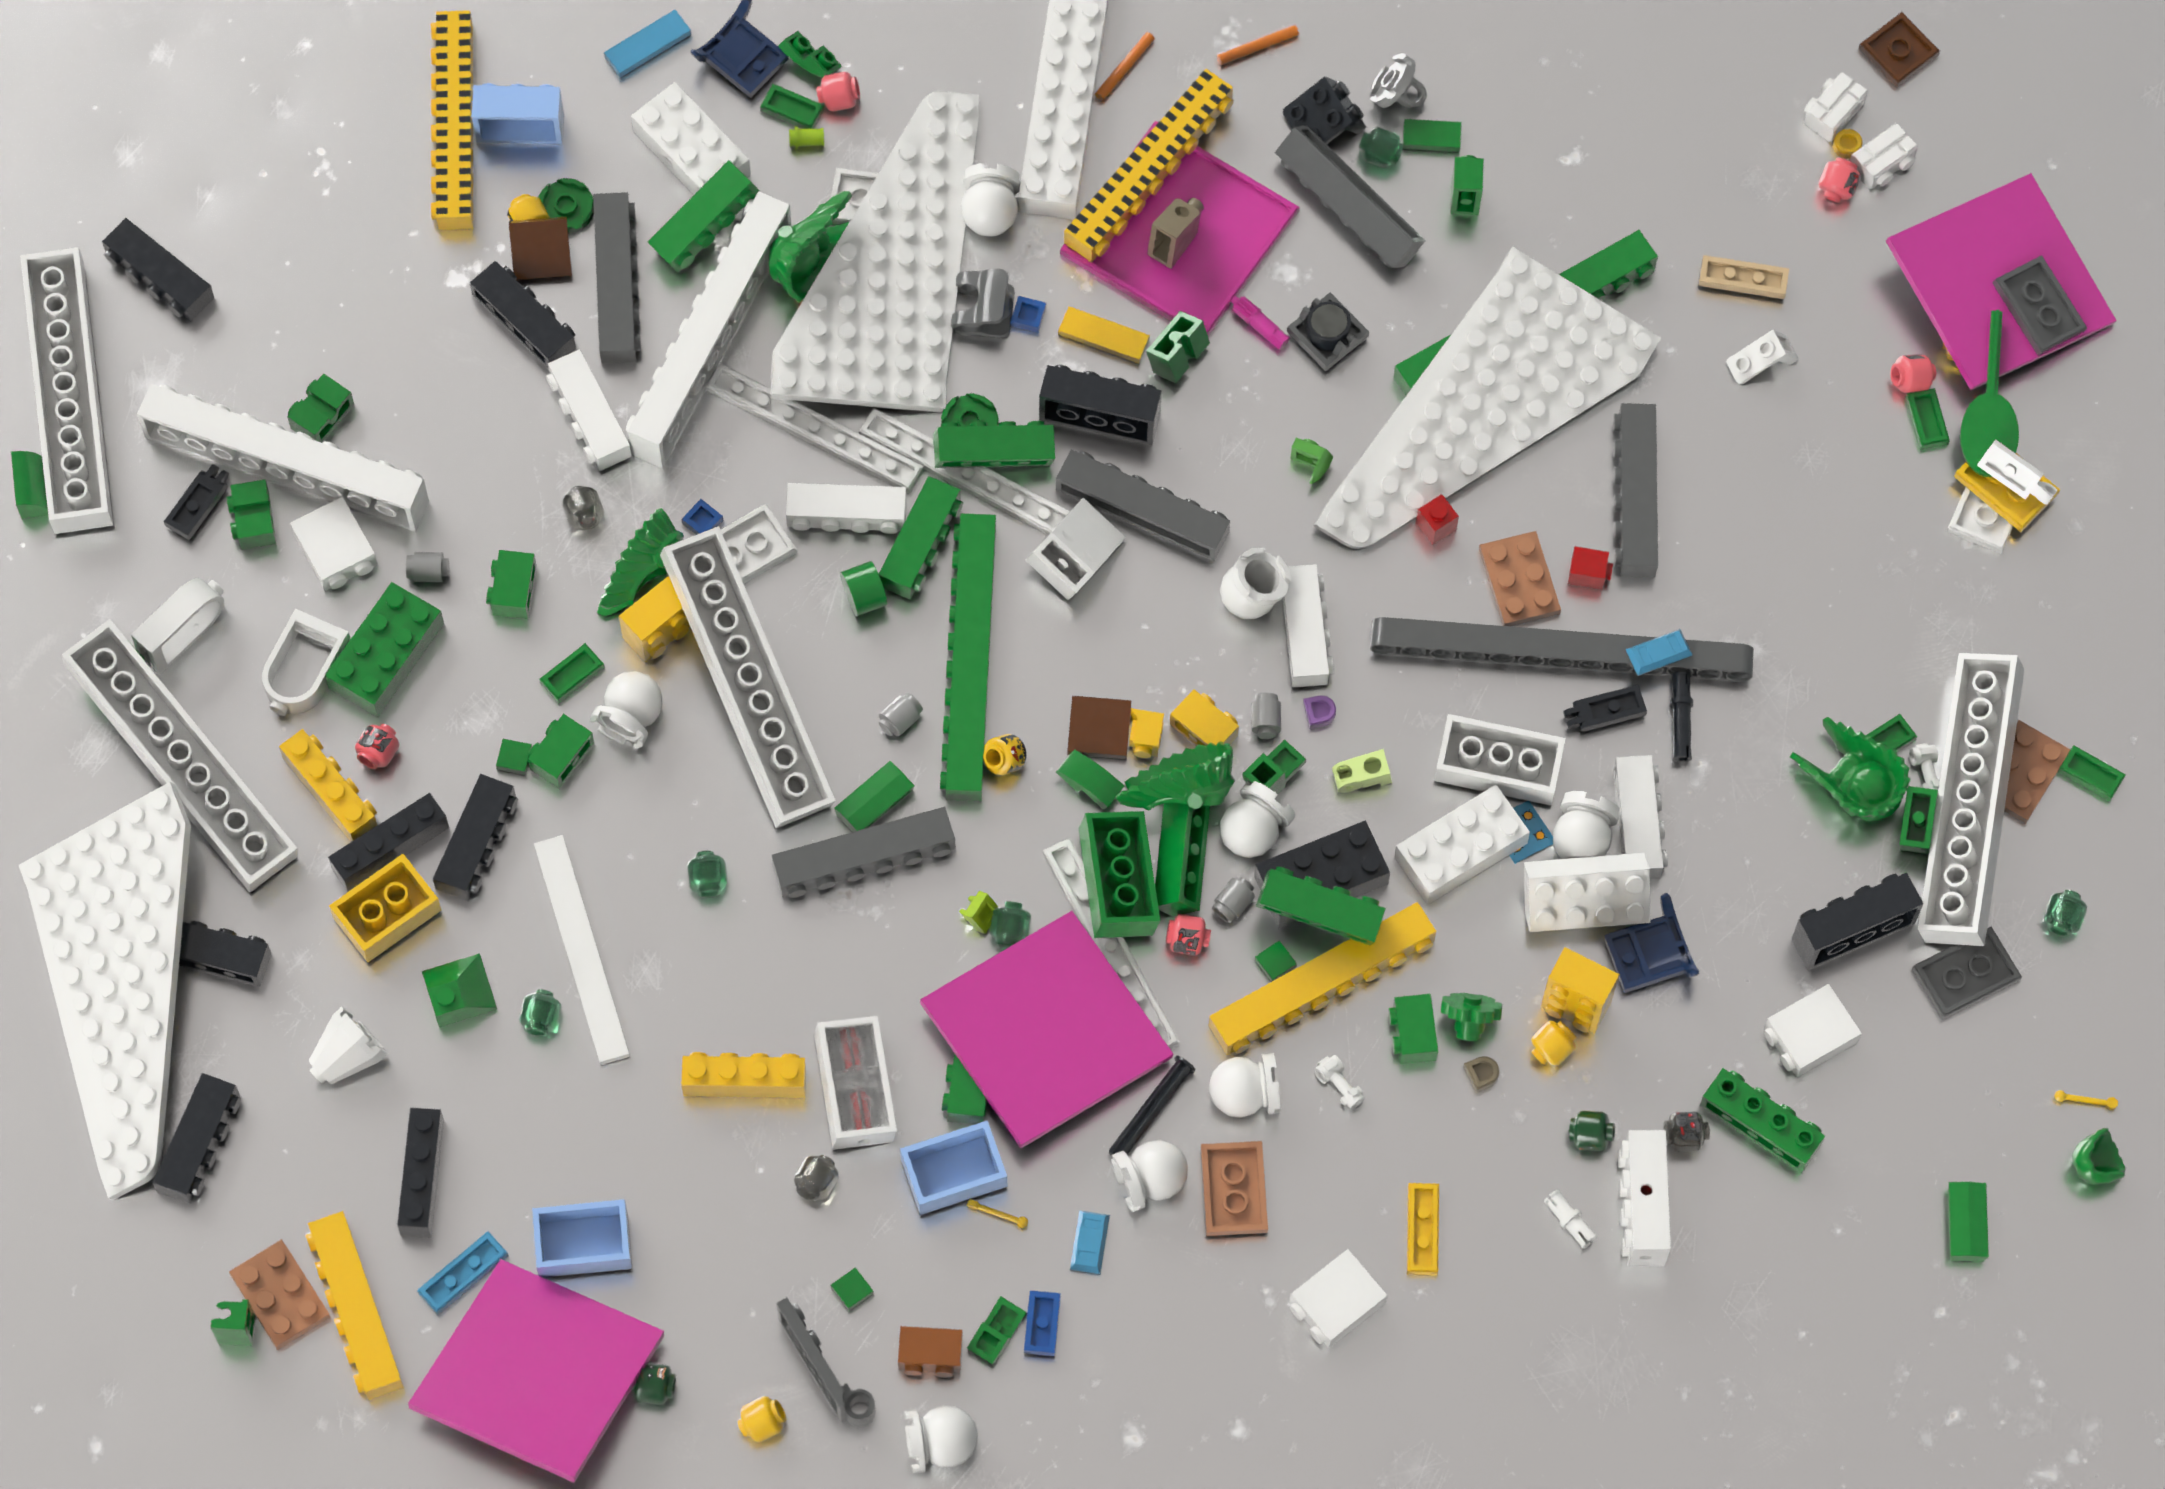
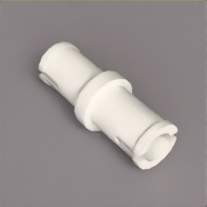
M1559 1190L1549 1194L1551 1198L1546 1197L1544 1203L1560 1220L1559 1225L1572 1234L1582 1249L1591 1245L1592 1242L1590 1240L1595 1241L1598 1236L1581 1218L1582 1213L1578 1209H1574Z

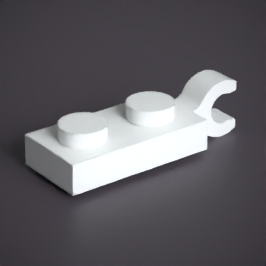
M1997 440L1993 442L1977 465L2024 499L2031 493L2040 502L2047 505L2058 491L2053 485L2040 481L2044 473Z

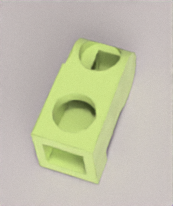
M1384 749L1339 762L1332 767L1337 790L1341 793L1352 792L1361 787L1365 788L1376 784L1383 786L1392 783Z

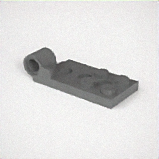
M787 1297L777 1302L780 1323L840 1422L842 1423L847 1420L855 1427L869 1425L874 1420L876 1414L873 1396L863 1389L851 1391L847 1383L841 1386L822 1355L821 1342L813 1329L807 1331V1326L804 1322L806 1318L797 1303L792 1305ZM858 1402H863L868 1406L867 1411L863 1414H856L851 1408Z

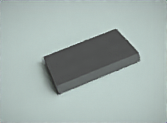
M2042 255L1996 278L1992 282L2038 356L2085 332L2087 326Z
M1992 926L1987 928L1985 946L1953 945L1912 967L1913 972L1942 1020L2005 989L2022 978Z

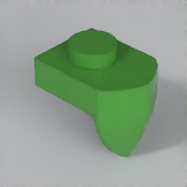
M1296 437L1291 448L1290 459L1314 468L1309 483L1313 484L1326 473L1333 460V456L1327 449L1320 447L1315 441L1311 439L1302 440Z

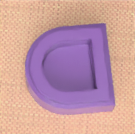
M1320 695L1303 699L1310 729L1325 727L1334 721L1336 705L1331 698Z

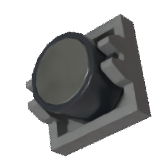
M1331 292L1321 300L1315 298L1309 308L1305 306L1299 314V318L1287 326V332L1325 371L1369 337V331Z

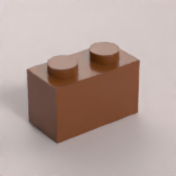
M900 1326L898 1370H902L904 1374L912 1376L922 1375L923 1372H935V1375L938 1377H953L954 1374H960L962 1330Z

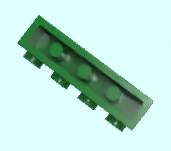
M728 160L647 242L679 273L682 269L692 264L694 257L703 248L712 244L715 236L723 228L732 224L735 216L746 207L750 199H755L760 190Z
M1005 421L998 423V426H987L986 422H973L969 424L970 426H958L956 422L942 423L941 427H937L933 433L935 468L1051 466L1056 459L1053 425H1045L1044 421H1031L1027 425H1016V422Z
M930 476L927 477L879 572L884 589L910 600L915 591H921L926 579L924 573L928 566L932 567L938 556L936 549L940 541H946L951 530L949 523L952 517H958L963 507L960 489Z
M1165 803L1163 805L1155 888L1159 910L1171 916L1200 911L1210 806H1201L1200 808L1193 809L1187 804Z
M1277 866L1276 870L1270 869L1266 873L1256 907L1367 945L1375 943L1386 909L1379 906L1380 902L1367 896H1362V899L1350 896L1351 891L1334 886L1333 890L1321 886L1322 881L1305 876L1304 880L1294 877L1293 871Z
M1722 1068L1703 1095L1700 1106L1802 1173L1824 1141L1825 1135L1821 1133L1822 1130L1816 1124L1810 1121L1804 1122L1798 1118L1795 1111L1789 1106L1779 1105L1771 1100L1770 1095L1759 1087L1754 1089L1745 1083V1079L1739 1073Z

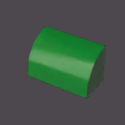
M11 451L15 501L21 519L48 516L42 456L29 451Z

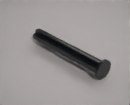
M1175 1056L1174 1060L1176 1062L1109 1149L1111 1157L1113 1154L1124 1151L1126 1154L1130 1152L1187 1075L1195 1072L1196 1069L1190 1062L1181 1056Z

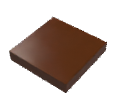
M1903 12L1899 13L1859 45V49L1896 87L1900 86L1934 60L1940 53V50Z
M567 217L509 221L513 273L517 278L516 280L572 276Z
M1072 696L1067 755L1076 750L1089 757L1127 760L1132 700Z

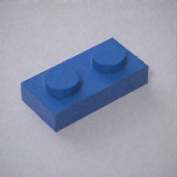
M1030 1290L1024 1343L1025 1354L1055 1356L1061 1293Z

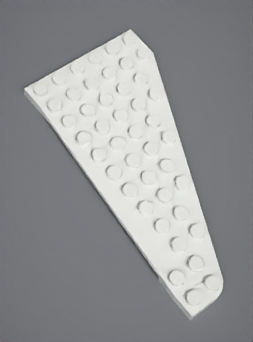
M937 91L927 95L921 101L774 348L771 358L770 398L943 412V409L946 407V379L953 330L950 325L951 317L955 313L958 290L955 283L956 276L960 273L966 225L961 210L962 200L967 191L963 182L965 169L973 165L979 118L978 94Z
M1512 247L1493 279L1329 499L1314 527L1349 548L1363 549L1370 547L1416 518L1418 509L1441 494L1448 498L1638 378L1661 337L1515 247Z
M171 782L19 864L29 893L98 1171L108 1198L113 1200L149 1182L156 1175L162 1161L191 825L176 785Z

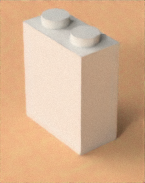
M343 496L290 523L293 535L324 591L331 588L338 589L345 585L347 580L357 575H366L378 565L374 551Z
M1829 984L1767 1018L1764 1026V1035L1771 1046L1777 1047L1781 1053L1780 1059L1787 1071H1793L1796 1078L1857 1044L1862 1034Z
M1347 1249L1291 1293V1305L1289 1308L1298 1320L1304 1319L1311 1327L1309 1331L1312 1337L1319 1344L1324 1342L1328 1348H1331L1384 1306L1388 1295Z

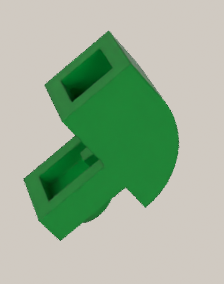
M1284 739L1268 756L1262 753L1242 773L1243 780L1245 782L1248 781L1250 784L1256 781L1278 794L1286 787V782L1306 763V758Z

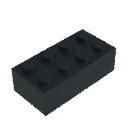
M1047 365L1039 395V420L1153 445L1161 415L1162 390H1158L1150 384H1131L1122 378L1115 377L1109 379L1100 377L1097 373L1091 371L1083 373L1073 371L1064 365Z
M1366 820L1255 864L1254 873L1260 890L1266 873L1270 869L1276 870L1278 866L1293 871L1294 877L1303 880L1305 876L1322 881L1321 886L1332 890L1334 886L1351 891L1350 896L1355 898L1388 885L1390 870ZM1271 912L1278 929L1297 921Z
M1896 873L1882 879L1881 884L1872 888L1870 885L1863 886L1856 890L1854 895L1849 898L1843 899V897H1838L1830 901L1826 908L1819 911L1814 908L1801 914L1794 930L1792 941L1807 970H1810L1915 924L1924 903L1908 873L1900 876Z

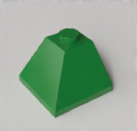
M480 953L422 971L439 1028L497 1010Z

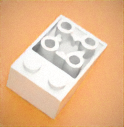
M1082 498L1025 561L1069 600L1093 576L1126 537L1086 499Z

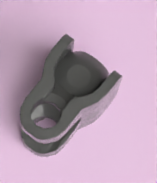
M1005 270L962 271L957 274L955 285L958 287V291L965 295L976 296L978 301L972 308L957 311L952 315L950 326L956 333L992 338H1004L1010 334L1015 290L1011 284H1008L1009 277Z

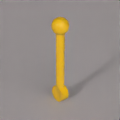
M2062 1090L2056 1091L2054 1095L2055 1100L2058 1102L2069 1100L2104 1105L2108 1110H2114L2118 1106V1101L2114 1097H2109L2105 1100L2070 1095Z
M969 1199L967 1202V1207L1014 1222L1019 1228H1025L1028 1225V1219L1024 1216L1018 1218L982 1205L972 1199Z

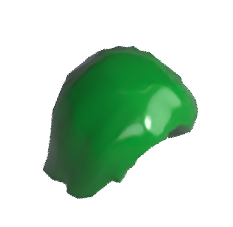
M2102 1128L2094 1134L2087 1136L2077 1144L2072 1153V1162L2078 1177L2090 1184L2110 1183L2125 1176V1165L2123 1164L2122 1157L2118 1154L2115 1142L2112 1141L2108 1128Z

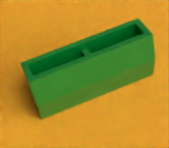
M889 761L834 807L836 815L852 832L869 828L913 791L915 785L894 763Z
M1949 1182L1951 1261L1984 1262L1989 1257L1986 1183Z

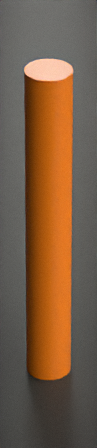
M1292 25L1217 55V60L1220 65H1224L1299 35L1296 25Z
M1146 32L1095 92V96L1099 100L1104 101L1152 44L1155 37L1151 33Z

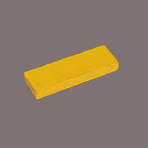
M1070 306L1058 330V335L1138 364L1150 340V335Z
M1408 1183L1407 1275L1438 1276L1439 1184Z

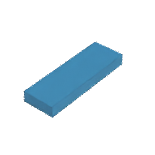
M676 9L605 51L604 57L621 78L690 36L691 29Z
M487 1231L421 1286L417 1293L438 1316L493 1270L500 1259L504 1260L509 1255L490 1232Z

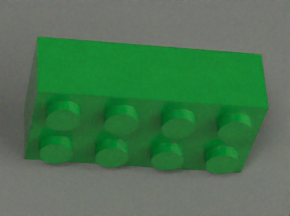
M391 582L325 674L328 688L378 718L443 627L444 621L441 610Z
M1144 811L1085 813L1078 829L1094 938L1153 936L1160 923V914Z

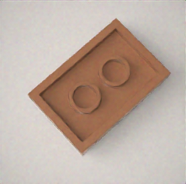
M1536 531L1479 545V552L1503 626H1515L1561 614V607Z
M2018 720L2016 726L2004 812L2026 824L2071 749Z
M1262 1141L1201 1144L1206 1236L1268 1233Z
M282 1239L229 1271L230 1276L244 1298L249 1300L256 1317L277 1350L331 1317Z

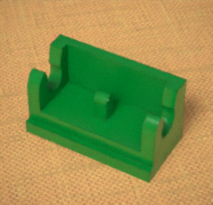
M242 1299V1302L223 1301L216 1305L218 1309H228L231 1311V1315L225 1319H211L210 1328L218 1344L252 1346L256 1315L249 1300Z

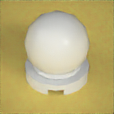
M983 163L971 165L965 169L963 185L967 191L962 200L961 210L964 222L972 231L981 236H997L1003 234L1014 224L1018 212L1015 195L1019 193L1021 183L1019 172L1002 164H997V169L983 168Z
M1251 548L1244 552L1234 566L1228 569L1221 583L1220 594L1223 604L1230 613L1242 619H1257L1270 612L1275 603L1279 602L1286 595L1288 584L1291 582L1289 567L1279 555L1275 558L1270 553L1264 552L1265 548Z
M637 671L624 672L614 677L608 684L604 695L605 706L595 707L590 721L594 723L597 721L600 724L598 730L607 737L621 744L629 740L634 742L635 748L642 747L648 737V732L644 727L651 725L657 719L662 708L663 698L659 685L648 674Z
M1247 781L1240 790V795L1244 800L1234 802L1225 810L1222 816L1220 836L1224 845L1235 855L1252 858L1264 855L1274 846L1279 836L1278 826L1288 827L1295 818V812L1289 804L1284 808L1275 800L1278 794L1265 785L1256 781L1250 784Z
M1566 792L1560 804V809L1564 815L1558 819L1553 828V846L1560 858L1605 856L1611 847L1612 833L1609 827H1613L1618 823L1620 808L1614 802L1602 796L1600 801L1585 798L1587 792Z
M1274 1053L1261 1054V1061L1258 1064L1249 1058L1234 1057L1222 1061L1213 1071L1209 1084V1094L1215 1106L1226 1115L1243 1118L1255 1114L1262 1106L1267 1109L1268 1115L1280 1114L1279 1081L1275 1082L1274 1068L1277 1066Z
M1161 1139L1147 1141L1136 1148L1131 1157L1127 1156L1124 1151L1112 1155L1111 1163L1118 1185L1125 1184L1129 1197L1124 1198L1132 1212L1145 1208L1146 1198L1154 1201L1169 1199L1181 1191L1187 1180L1188 1164L1182 1150Z
M943 1405L931 1409L923 1418L918 1415L917 1409L904 1411V1418L911 1421V1425L905 1426L909 1457L916 1458V1464L911 1465L912 1473L925 1472V1464H928V1462L938 1467L952 1468L963 1464L973 1455L978 1443V1430L974 1420L966 1411L956 1406Z

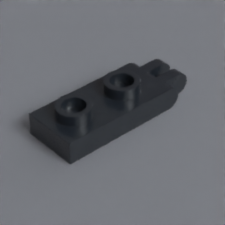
M212 464L207 472L201 470L164 520L165 526L190 540L226 491L227 484H225V481L229 476V472L222 470L215 478L219 471L217 465Z
M1639 685L1577 700L1572 703V708L1563 711L1565 718L1577 716V718L1566 722L1568 729L1580 727L1581 731L1608 726L1646 716L1647 714Z

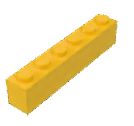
M341 1211L308 1223L311 1233L305 1236L311 1252L316 1250L318 1252L320 1261L315 1262L320 1280L327 1279L330 1289L324 1292L330 1308L335 1306L337 1308L339 1317L335 1318L334 1321L339 1336L346 1335L349 1345L343 1348L349 1365L356 1364L359 1374L353 1375L358 1392L365 1391L368 1400L404 1388L344 1212Z

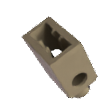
M1190 198L1187 203L1181 199H1175L1153 222L1147 255L1172 269L1197 235L1201 212L1204 209L1203 204L1196 198Z

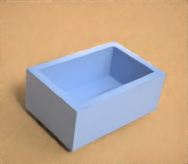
M485 83L481 86L473 85L471 117L477 143L563 144L564 109L560 87H554L549 84H543L539 87L522 84L497 86L491 83Z
M988 1120L900 1148L901 1162L920 1215L1007 1187V1174Z
M625 1199L532 1208L536 1267L539 1276L545 1278L632 1269Z

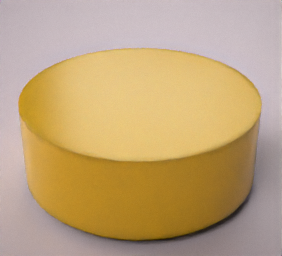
M1852 129L1839 131L1833 142L1834 152L1841 158L1851 159V155L1862 148V137L1857 131Z

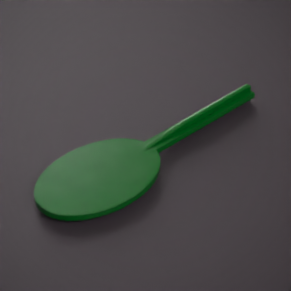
M2000 310L1991 311L1986 393L1979 395L1970 403L1965 411L1960 428V444L1963 456L1969 467L1983 477H1993L1977 465L1995 440L2015 454L2019 442V426L2015 411L2007 399L1998 394L2003 311Z

